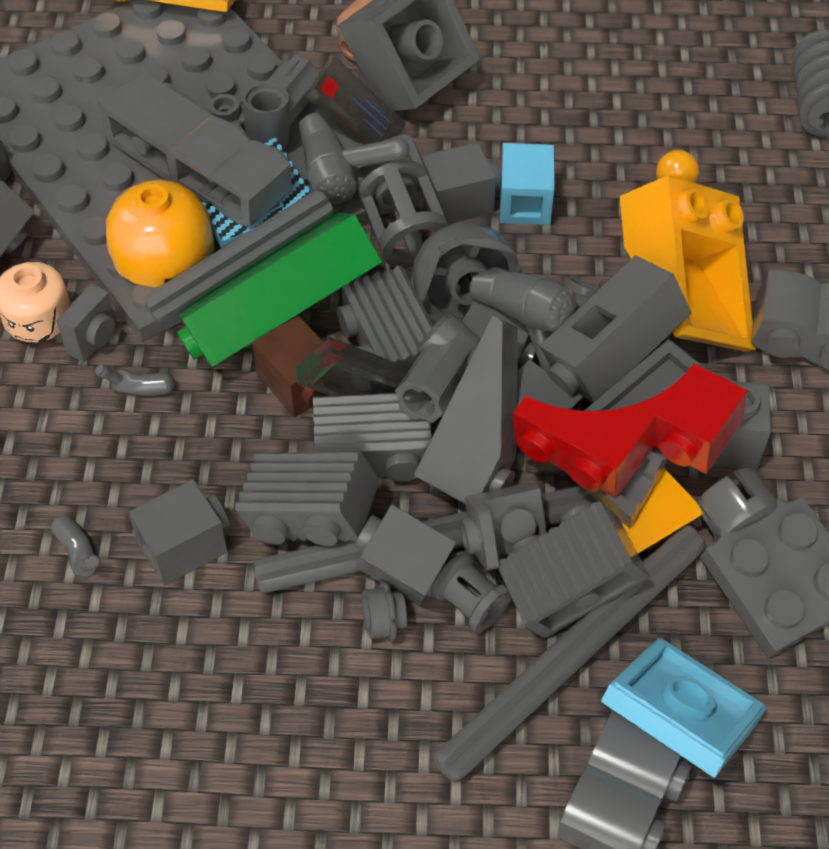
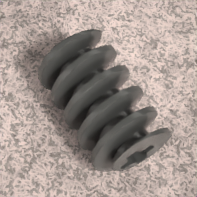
M820 30L800 39L793 49L791 59L794 68L793 74L796 82L795 88L801 124L809 133L818 137L829 138V30Z

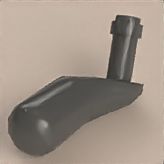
M105 364L98 365L95 370L98 377L111 381L112 389L126 394L145 397L169 394L173 391L175 385L174 378L167 372L145 375L135 374L124 369L115 372Z
M62 515L57 517L51 524V531L68 550L73 573L80 577L92 576L99 567L100 560L94 555L87 535L69 516Z

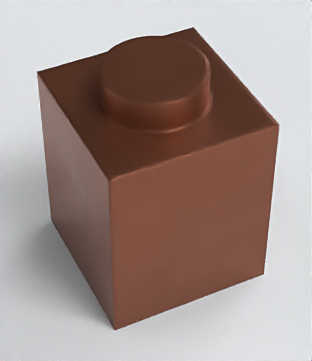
M299 315L252 342L257 376L294 418L313 408V397L333 396L336 392L340 391L338 357L335 355L332 359L318 355L327 345Z

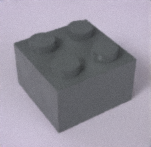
M372 0L338 24L381 112L416 109L480 60L453 0Z

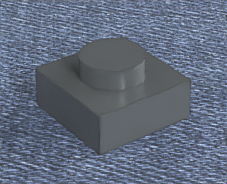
M90 284L56 320L66 353L83 363L98 347L104 346L110 340L117 327L109 292L93 284Z

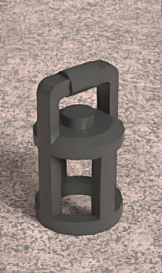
M402 134L386 140L394 138L406 140L409 144L408 156L410 160L387 163L372 171L365 179L361 170L374 165L355 168L354 172L356 190L383 259L388 265L394 267L399 265L403 268L413 267L414 259L423 245L418 230H438L449 224L414 140L411 136ZM424 196L430 212L422 211L416 213L413 205ZM394 213L396 221L385 229L379 214ZM403 237L409 251H398L393 249V247Z

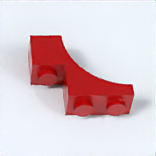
M694 363L678 381L663 392L645 401L618 409L604 411L570 410L540 402L526 395L513 411L515 443L518 444L524 454L539 463H546L548 461L568 472L570 477L584 489L592 492L601 490L616 499L654 446L660 449L663 455L673 463L685 467L690 465L707 474L743 422L748 390Z

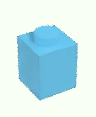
M503 143L499 223L550 225L554 197V145Z

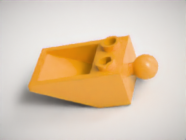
M683 150L670 151L663 155L657 164L656 181L620 196L624 248L631 259L636 255L674 274L692 312L672 331L675 338L743 352L756 350L755 346L751 344L753 320L742 227L744 215L740 206V198L736 195L696 184L699 176V166L694 156Z

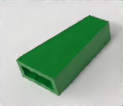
M334 212L331 218L179 313L178 316L185 327L176 333L193 360L203 355L213 367L382 263L355 214Z

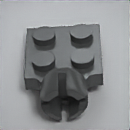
M747 467L733 472L738 478L734 482L728 476H725L712 484L697 502L703 512L701 517L713 533L715 543L705 548L700 558L769 659L829 625V533L803 496L793 502L784 503L778 500L771 493L760 475Z

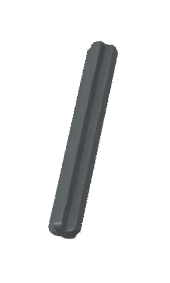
M320 191L311 192L147 294L143 301L149 314L159 323L167 321L331 218L334 210L328 197Z

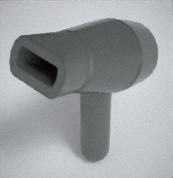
M319 113L309 114L299 122L308 182L313 191L323 192L332 205L345 203L355 194V168L403 159L409 153V144L402 138L344 149L336 133Z
M493 267L474 276L470 284L471 298L474 301L497 308L525 324L541 368L545 371L550 369L551 366L539 346L575 313L577 305L575 293L570 288L552 279L511 272L498 267Z

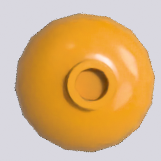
M160 179L143 181L131 186L116 198L106 218L108 253L119 275L134 284L154 288L160 287L166 283L165 279L175 278L212 255L215 249L211 219L206 207L195 193L178 182Z

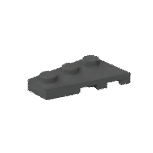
M668 339L584 411L618 409L645 401L673 385L694 363L701 367L703 366ZM654 446L616 499L601 490L596 492L586 491L597 501H601L630 529L669 459L663 455L660 449Z

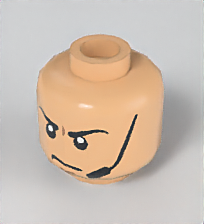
M25 262L5 271L0 276V317L6 331L14 338L24 342H42L60 334L56 320L71 305L62 275L52 266L41 262Z

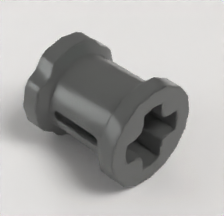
M463 552L452 558L439 572L432 584L431 594L440 601L447 599L470 619L469 627L479 634L490 628L500 618L512 597L507 586L504 584L496 586L474 567L475 559L466 552Z

